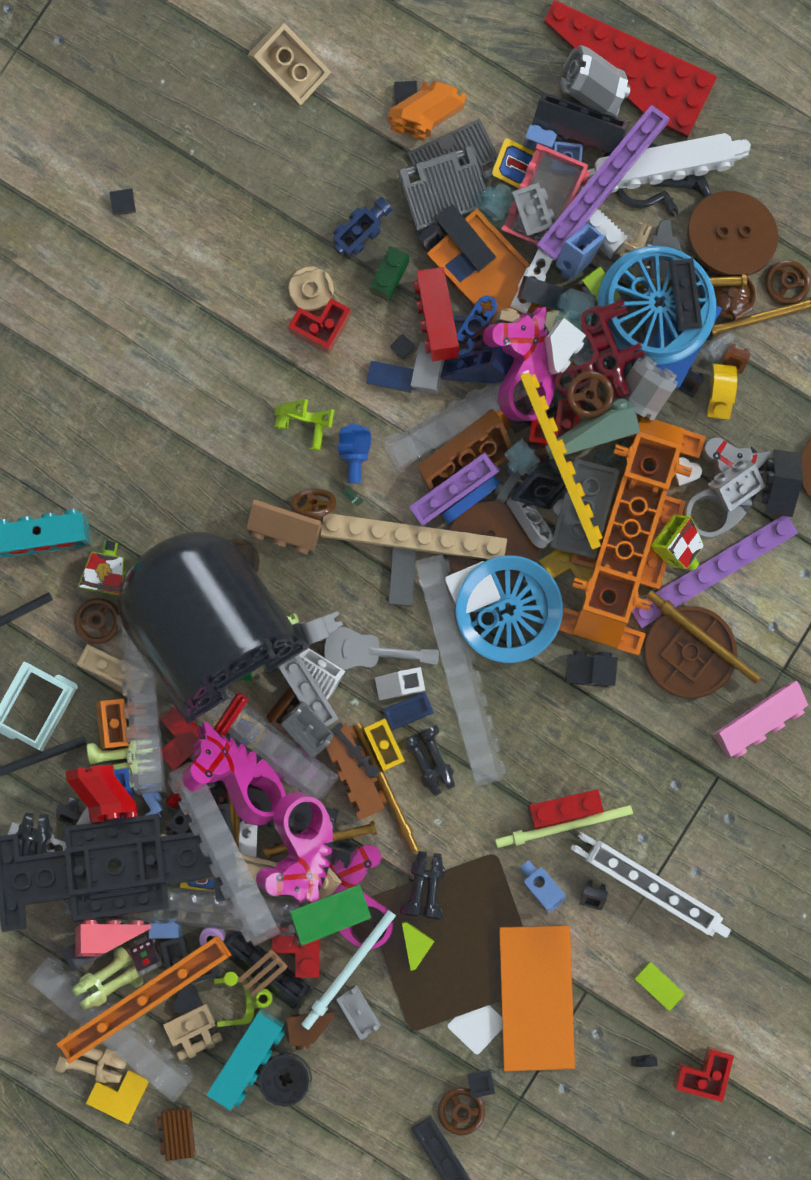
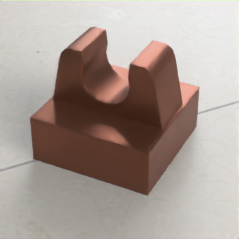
M733 343L731 346L729 345L721 365L736 366L737 373L742 374L751 353H748L747 348H744V350L735 348L736 344Z

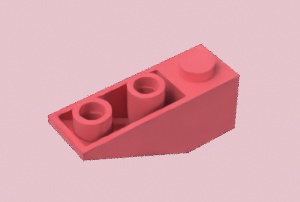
M96 920L82 921V924L75 928V957H99L149 930L151 925H144V921L140 920L129 921V924H120L118 920L106 921V924H97Z

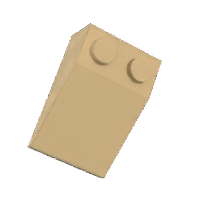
M277 22L247 55L264 74L299 105H302L331 73L285 23Z

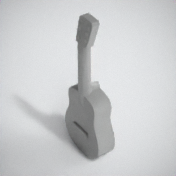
M338 627V629L330 632L325 642V659L344 671L355 667L373 668L377 665L379 657L420 660L423 663L438 664V650L421 649V651L381 648L376 636L361 635L346 627Z

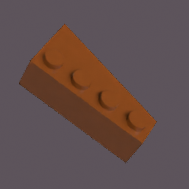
M492 408L417 467L424 484L430 492L483 453H486L492 463L497 466L516 456L504 424Z
M345 723L340 730L356 748L354 740L358 739L353 726L348 727ZM335 733L326 749L360 821L385 809L383 804L387 803L382 789L377 791L374 782L378 781L377 778H370L366 773L367 768L364 765L358 767L360 760L355 755L352 758L348 755L351 750ZM362 748V750H360L359 752L364 758H366V754Z

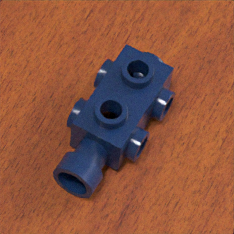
M379 197L370 210L366 206L362 210L359 208L354 210L349 216L351 221L346 225L340 224L334 230V249L341 256L344 254L348 258L353 254L357 256L365 248V242L369 239H375L380 234V219L393 211L390 204L384 198ZM363 224L370 226L367 230L361 228ZM351 239L354 243L351 246H347L345 241Z

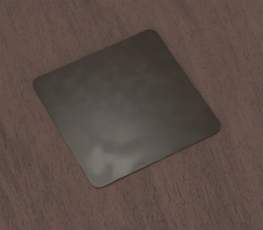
M489 854L445 870L444 877L439 880L437 896L439 908L444 911L443 920L423 917L428 893L427 879H425L423 889L421 916L418 917L400 914L401 907L411 899L414 881L371 896L396 915L393 919L392 935L381 948L406 1020L411 1029L421 1030L501 1001L499 927H523L501 862L496 855ZM368 906L373 925L376 927L384 914L379 909ZM404 921L409 922L434 940V943L415 970H410L402 926ZM387 928L379 937V941L384 937Z

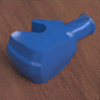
M352 423L340 429V444H337L341 461L347 463V483L360 484L362 483L361 463L368 460L371 432L367 427Z

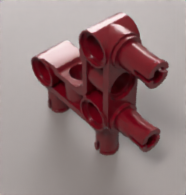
M622 298L604 307L598 305L582 313L580 319L582 329L586 335L585 337H588L594 350V357L591 358V361L579 366L573 365L568 367L563 373L560 372L557 375L555 383L563 397L567 398L568 388L563 386L561 382L562 377L568 374L573 379L578 374L586 371L601 373L609 379L616 398L630 393L622 374L625 366H627L626 363L646 355L644 350L634 353V351L643 348L640 342L620 350L613 338L608 325L609 320L628 312L626 306L616 310L617 307L625 304ZM592 312L598 316V322L594 326L588 325L586 321L588 314ZM608 356H612L616 360V366L613 369H608L604 365V360ZM592 378L580 381L575 387L574 394L581 391L580 388L589 385ZM583 400L575 401L580 408L587 411Z

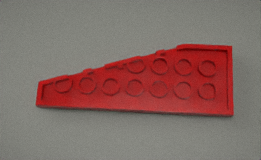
M554 0L544 23L572 48L578 49L580 45L585 46L614 67L625 71L628 79L627 85L630 86V93L626 100L639 109L642 115L651 105L670 118L665 128L688 138L717 76Z

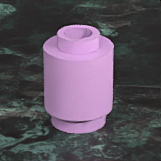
M217 924L207 925L200 935L201 946L210 941L208 936L216 937L219 935L222 941H224L225 932L223 928Z

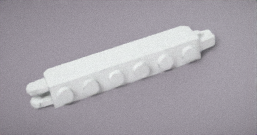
M723 133L648 148L611 193L618 191L619 188L635 189L640 187L641 184L650 183L655 185L671 178L672 180H680L685 178L686 175L691 174L701 176L707 174L708 171L716 169L717 171H726L734 166L735 161L749 156L751 144L746 139L732 141L731 136ZM609 156L598 158L595 168L588 170L591 173L586 184Z
M580 832L578 837L582 841L591 844L592 848L587 853L581 847L572 845L571 850L584 857L585 861L701 932L712 937L717 932L727 938L731 929L721 924L723 918L719 913L603 842L595 841Z

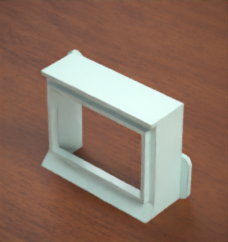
M23 662L0 703V733L10 739L18 738L43 751L78 689L77 684L61 675L53 677L35 666ZM31 672L63 689L35 741L3 724Z

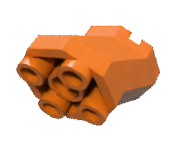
M432 81L431 86H427V82H423L420 91L390 109L387 123L391 125L390 130L394 133H407L416 140L425 141L426 137H431L433 128L464 109L467 95L462 92V95L459 96L457 88L444 83Z

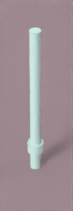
M390 910L386 912L322 998L316 1000L312 1005V1011L302 1022V1026L309 1030L318 1017L324 1015L328 1009L327 1005L396 915Z

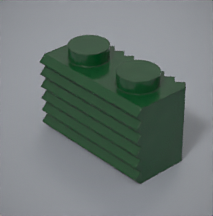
M392 246L388 247V251H386V255H384V259H382V263H380V267H378V271H376V275H374V279L370 283V292L386 301H390L409 263V255Z

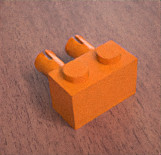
M124 699L96 702L101 749L129 746V741L149 739V733H139L140 731L149 730L147 724L131 727L126 725L127 717L147 715V709L137 710V708L146 707L145 701L126 704Z

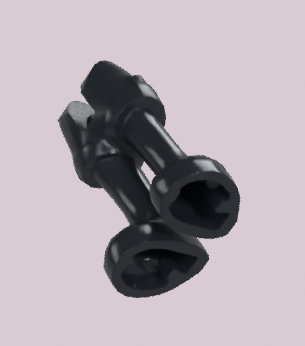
M434 725L418 733L434 764L433 767L430 766L416 734L399 742L398 745L401 750H408L414 756L423 774L420 777L423 786L428 788L434 796L442 793L438 781L436 782L435 780L437 776L441 775V780L448 790L455 787L452 766L445 764L437 748L436 736L439 734V728L437 725Z
M25 812L22 823L18 826V835L22 838L21 857L30 855L32 842H35V855L46 852L47 840H50L52 837V828L48 815L40 814L37 828H34V813Z
M419 851L411 867V874L414 875L413 893L410 901L401 907L400 914L421 916L425 879H427L428 893L423 917L443 920L444 911L439 908L437 899L439 880L445 874L442 854L433 853L431 870H425L427 852Z

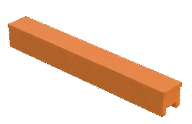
M216 936L56 1043V1045L65 1054L67 1062L69 1064L230 957L231 953L220 936Z

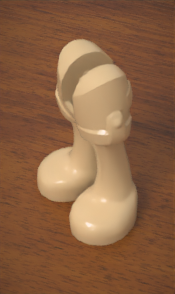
M70 1029L68 1035L76 1030ZM92 1048L82 1056L97 1061V1064L79 1059L69 1064L65 1054L61 1052L55 1071L63 1073L67 1069L83 1071L96 1076L95 1080L102 1083H120L122 1074L108 1069L107 1064L125 1069L127 1060L118 1055L115 1050L107 1048L105 1051Z

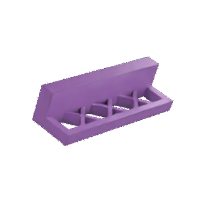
M483 453L409 508L423 526L501 470L492 463L486 453Z

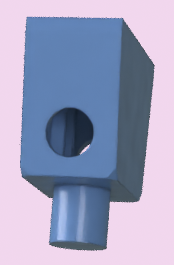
M587 223L565 241L556 262V266L562 270L561 275L565 279L570 280L583 271L591 263L606 236ZM582 245H584L585 247H584V249L581 251V250H580V247H581Z
M528 860L519 868L526 877L524 884L549 914L567 899L563 891L542 867L537 870L531 861ZM537 880H542L545 883L540 888L535 885Z

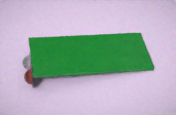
M360 884L290 911L293 922H290L288 930L290 933H294L293 944L301 947L370 919L371 915Z

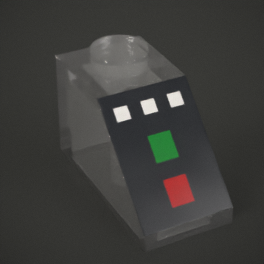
M144 936L134 941L135 946L130 951L139 977L165 964L154 938L148 940L147 936Z

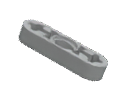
M514 488L506 499L507 505L532 543L539 548L547 547L553 540L552 531L535 506L511 500V495L518 489Z

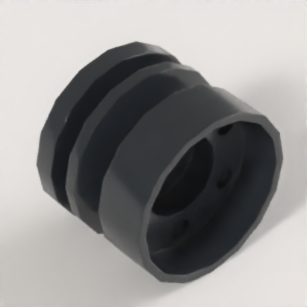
M292 1053L279 1054L268 1061L261 1071L259 1080L261 1092L274 1105L282 1107L295 1105L304 1098L310 1089L312 1074L305 1059L299 1055ZM288 1072L293 1082L289 1081L286 1085L283 1083L284 1079L281 1078V1075H285Z

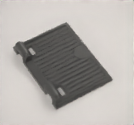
M480 119L406 153L411 164L415 165L473 146L484 183L489 182V179L494 177L492 174L494 167L484 171L483 167L490 163H493L495 166L498 154ZM467 157L458 160L460 166L469 164Z
M473 146L397 170L416 230L428 227L434 222L437 224L434 219L452 204L461 215L474 211L476 208L480 209L491 205ZM467 157L469 164L460 166L458 160ZM418 174L419 181L410 183L409 176Z

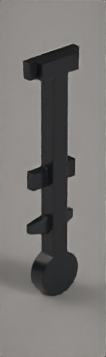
M340 722L330 729L351 750L348 755L351 758L355 755L360 760L358 767L364 765L367 768L366 773L370 778L377 777L379 770L375 765L368 763L370 757L364 758L359 752L362 748L359 745L355 748L341 732L340 729L343 727V724Z

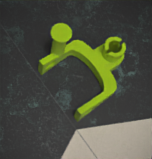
M307 399L280 403V406H275L274 416L276 419L274 428L288 430L289 419L315 423L312 446L309 450L322 452L320 448L324 426L332 428L335 410L330 409L316 413L306 412Z
M228 972L224 977L214 978V984L225 983L228 986H234L239 982L240 976H237L234 972ZM244 988L246 995L244 1017L241 1019L217 1021V1027L251 1023L254 1017V1009L265 1008L271 1004L272 995L270 991L263 988L257 995L252 997L251 991ZM265 994L267 1000L260 1002L258 1000L260 995Z

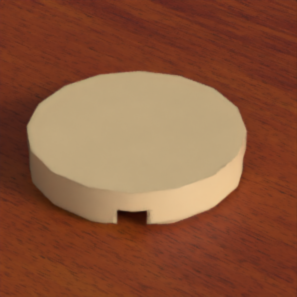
M314 266L304 267L296 271L288 286L289 297L297 308L300 307L309 313L319 312L324 309L334 294L333 281L329 274Z

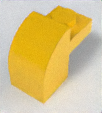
M713 364L707 417L730 420L737 390L736 366Z

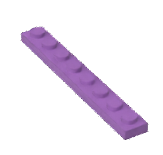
M651 105L539 241L537 248L556 261L565 241L587 223L668 124L670 118Z
M781 516L698 566L695 570L657 591L656 594L665 601L669 600L675 605L674 608L798 534L788 516ZM652 602L649 611L635 607L631 612L640 629L663 615L659 611L660 608Z

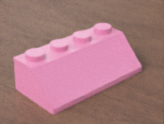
M794 681L786 684L712 734L727 758L734 756L737 759L747 752V746L752 743L755 746L766 739L765 734L771 730L775 733L785 727L784 721L790 717L795 720L805 713L803 709L808 706V703L799 683Z

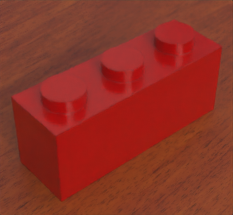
M599 789L528 805L533 828L604 812Z

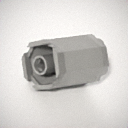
M580 45L578 49L574 48L563 67V71L567 72L566 78L561 77L560 81L563 93L573 96L588 108L617 117L622 101L630 93V86L627 85L628 79L625 71L614 67L585 46Z
M645 356L644 359H637L625 378L630 393L623 394L622 397L625 400L630 399L636 413L643 417L648 413L651 415L649 419L654 421L678 382L675 380L677 377L675 373L666 368L664 371L656 366V361Z

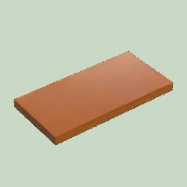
M476 208L465 219L495 254L496 258L479 273L474 271L459 282L445 267L447 263L461 254V251L448 236H445L426 256L438 268L444 267L445 276L456 285L455 287L473 306L483 296L494 298L497 303V310L490 322L497 324L495 323V318L498 312L504 311L505 308L514 309L510 306L519 289L518 285L526 268L530 267V264ZM519 299V302L522 304L527 302L525 300ZM490 302L480 304L483 307L480 313L482 316H484L487 310H493L490 307ZM532 303L527 313L532 314L535 309L544 306ZM546 307V312H550V310H554V309H550V308H547V307Z
M570 925L499 927L503 1070L575 1069Z

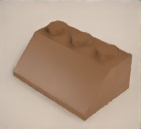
M255 499L247 525V531L251 532V537L259 540H264V537L272 539V544L283 548L286 547V544L295 547L294 551L307 555L308 552L314 553L322 529L321 521Z

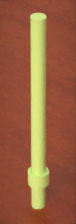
M631 805L525 832H522V830L512 832L513 835L495 839L497 848L512 844L518 846L525 844V841L631 815L633 811Z

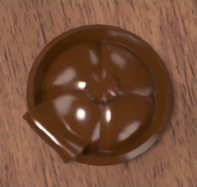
M748 277L746 288H741L740 286H713L716 305L722 308L719 315L732 318L735 321L753 310L756 292L752 281Z

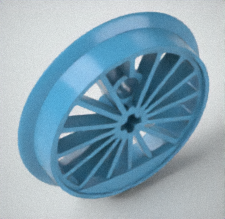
M647 246L628 252L609 268L599 288L597 306L602 305L604 307L613 303L615 290L628 294L633 299L638 300L624 302L625 304L620 307L646 306L621 319L614 317L609 320L608 325L618 349L623 350L638 343L631 336L650 315L653 316L644 342L641 344L643 348L634 351V353L644 350L645 355L656 361L657 365L680 361L694 353L705 342L715 321L716 297L707 273L695 260L694 268L697 287L701 294L699 303H702L700 312L703 327L701 329L684 330L679 336L669 318L670 316L677 322L676 314L673 312L675 311L674 300H671L673 299V294L669 296L673 291L672 286L665 292L670 279V268L661 289L659 260L669 262L671 260L691 258L690 256L670 247ZM654 260L656 289L645 269L644 261ZM638 264L643 277L635 278L627 270ZM621 275H625L632 282L629 289L617 284ZM635 284H644L646 286V293L641 294L637 292ZM661 300V305L656 308L654 304L656 301ZM648 311L629 334L623 330L620 323ZM658 316L659 348L647 346ZM663 318L674 339L667 347H664Z

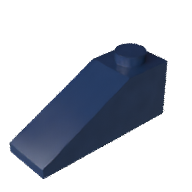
M489 347L459 355V358L445 360L440 378L442 380L478 383L504 381L514 359L500 347Z

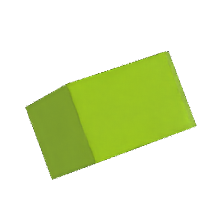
M404 921L402 926L410 970H415L434 943V940L409 922Z

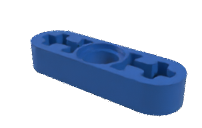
M483 296L477 301L457 333L458 342H463L466 335H462L463 331L470 337L474 334L468 329L470 321H479L481 327L491 321L497 310V303L494 298ZM490 302V307L493 310L485 312L483 318H487L485 322L480 316L474 315V313H481L483 308L480 305L481 303L486 304ZM469 338L466 344L468 350L463 349L459 351V355L471 352L477 341H472Z
M495 475L444 510L440 515L447 524L452 522L496 489L500 482Z

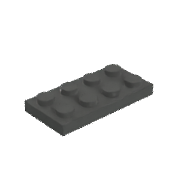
M575 458L573 466L576 474L572 476L576 484L581 483L585 496L581 497L584 505L589 504L594 517L590 518L593 527L598 525L603 535L620 470ZM567 491L550 547L596 560L599 547L592 550Z

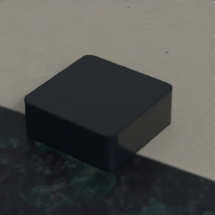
M401 334L390 348L401 359H405L415 348V345L404 334Z

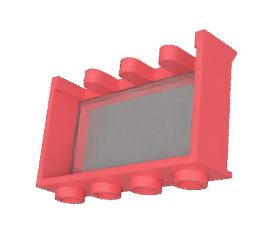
M537 144L536 151L527 167V172L519 189L539 183L540 188L545 187L548 200L545 201L547 209L552 208L555 220L557 221L579 194L580 185L586 184L591 172L587 171V164ZM515 200L501 229L505 233L536 246L548 232L547 229L527 236Z

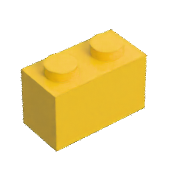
M386 719L364 728L383 772L405 762Z

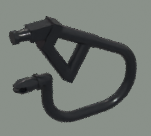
M651 143L648 148H653V147H658V146H657L656 144H654V143ZM605 153L604 157L610 156L611 154ZM691 174L688 179L672 180L671 178L652 185L654 187L692 189L696 183L699 191L705 196L704 198L712 195L704 175L696 176ZM622 188L616 191L619 199L628 206L646 208L663 200V205L666 206L669 215L675 217L672 211L675 212L676 216L678 215V208L673 202L674 199L669 196L667 191H663L646 200L632 199Z

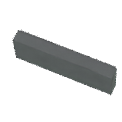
M393 547L389 605L412 606L415 550Z

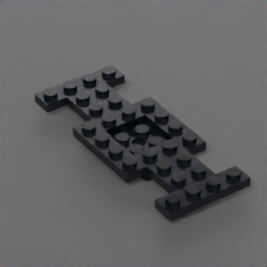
M229 803L205 807L208 830L162 836L160 815L151 814L64 827L66 841L64 851L22 857L18 834L0 836L1 931L4 933L27 929L25 905L71 899L74 922L170 909L167 885L214 879L217 902L241 899ZM113 860L121 861V869L117 872L109 870V864Z

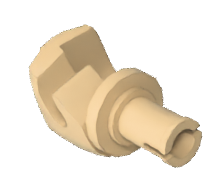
M638 222L632 241H624L623 247L627 251L622 252L620 257L635 249L646 247L645 243L652 226L646 223L643 225V222ZM638 264L627 270L635 278L643 276ZM621 275L620 277L622 279L629 280L625 275Z

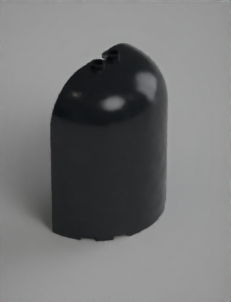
M189 532L170 537L156 544L133 564L121 585L118 608L122 625L186 724L227 700L224 689L262 665L270 673L308 649L307 644L243 553L232 542L219 535L206 532Z

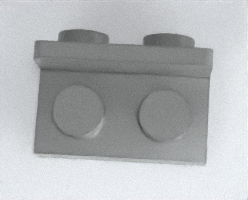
M539 183L512 192L527 236L549 230L553 225L552 223L556 222L552 208L547 209L545 203L548 200L545 187L540 188Z
M747 460L736 461L730 469L716 475L714 480L708 483L709 488L717 492L724 509L729 512L766 487L756 464Z

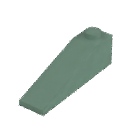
M619 399L614 401L603 415L586 419L557 439H562L567 450L564 455L640 433L635 408L630 399ZM549 445L545 446L549 458L554 459Z

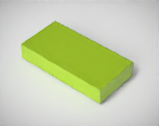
M650 961L634 978L668 1011H671L685 995L681 989Z

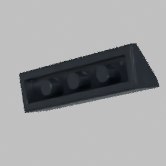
M236 929L225 942V946L231 953L228 959L245 972L268 953L239 929ZM270 957L250 976L254 978L266 966H268L273 961V959ZM276 964L258 982L261 984L280 966ZM286 968L265 988L290 1008L294 1009L311 986L299 977H295V974Z

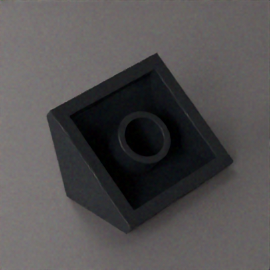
M548 458L538 466L511 495V500L550 510L568 491L555 459Z

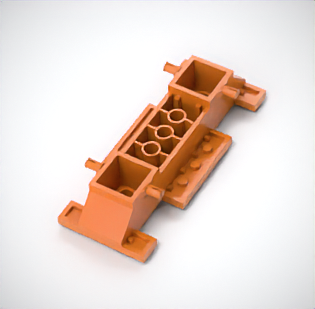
M636 415L640 433L626 436L632 439L630 448L616 444L613 454L626 457L620 480H618L596 560L572 554L570 560L573 564L592 569L588 582L575 577L572 587L585 591L579 612L563 607L562 621L558 631L639 656L646 633L627 628L626 624L635 607L647 611L650 609L651 601L638 598L639 585L659 590L667 563L650 546L673 514L682 515L686 501L666 496L671 480L676 473L687 477L691 475L692 468L679 464V454L699 459L706 436L655 419L652 421L646 416ZM651 461L654 464V470L646 471L643 468V462ZM609 591L614 595L613 603L603 601V592Z

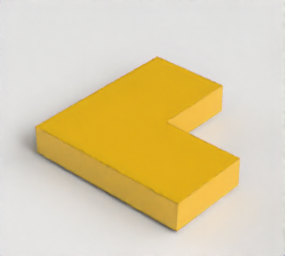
M555 550L539 560L541 566L548 571L553 579L571 569L576 578L588 582L592 569L571 563L572 554Z
M128 1070L118 1091L97 1081L86 1104L129 1124L150 1080Z

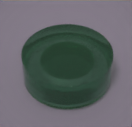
M348 485L342 490V493L354 505L360 506L364 501Z

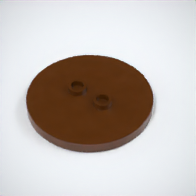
M722 191L706 197L696 206L688 222L687 238L690 249L696 259L713 273L724 277L741 276V274L751 276L762 270L772 259L778 245V229L774 217L759 200L742 192Z
M488 501L475 504L457 517L450 528V531L507 538L505 556H519L534 562L537 561L538 547L532 543L506 503L501 504L497 501ZM447 555L453 573L486 561ZM510 569V590L515 585L520 572L518 570ZM505 570L496 571L495 574L503 592H505Z
M698 606L675 608L737 657V645L733 632L719 615L709 609ZM663 614L659 617L647 633L643 651L647 671L652 680L662 690L673 696L686 699L708 696L719 690L734 671V667L669 615L665 616Z

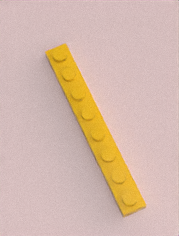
M529 370L520 373V377L593 550L601 546L599 540L603 538L598 525L593 527L590 520L594 515L590 505H584L581 497L585 496L581 483L576 484L572 476L576 474L571 461L566 462L564 453L567 450L562 439L557 440L554 433L558 431L554 418L549 419L545 410L549 409L545 396L540 397L536 388L540 387L535 374L530 375Z

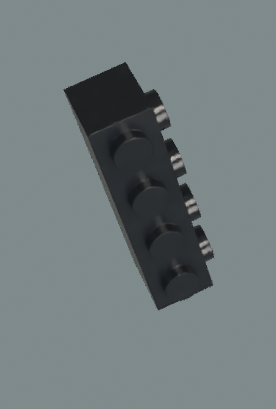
M544 93L539 99L532 125L540 126L543 130H551L559 134L563 139L580 141L584 146L600 148L607 154H611L624 139L630 124L629 121L603 114L597 110Z
M248 787L247 795L251 804L260 811L271 812V801L265 791ZM301 802L292 809L288 819L291 833L301 834L300 832L308 829L312 818V809L309 803ZM325 807L330 817L333 833L338 811ZM274 820L269 821L267 826L275 828Z

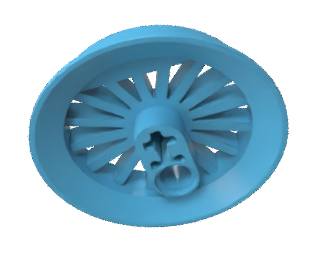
M499 556L478 565L465 578L456 601L457 623L467 643L482 656L503 663L525 661L541 653L555 638L563 615L561 593L553 577L541 565L519 556ZM510 569L520 571L511 594ZM505 570V594L495 574L496 571ZM491 574L500 599L491 603L490 606L472 611L477 612L476 620L471 622L470 612L466 614L470 595L475 587ZM523 576H524L527 585H526L525 588L516 596V594H517V592H518V589H519V586H520L521 581H522ZM530 590L532 595L520 600ZM532 600H534L537 605L523 606V604H526ZM506 603L514 605V608L511 609V614L507 612L502 613L501 611L506 608ZM539 610L542 619L523 611ZM485 612H491L493 614V621L487 625L483 624L481 616ZM521 616L543 624L538 633ZM517 621L534 636L532 639L525 642ZM506 623L507 647L497 646V643ZM511 623L521 642L519 646L512 647ZM480 625L485 630L479 635L474 626ZM498 626L492 644L485 641L483 638L493 628Z

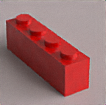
M444 267L416 271L417 280L413 281L415 294L420 295V300H417L418 313H423L424 320H420L422 334L427 333L428 338L424 340L426 354L430 353L432 362L459 358V345Z

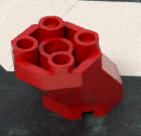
M113 765L91 766V768L87 769L77 768L65 771L66 781L88 808L90 823L102 822L104 818L109 821L122 819V816L124 818L138 816L137 803L116 778Z

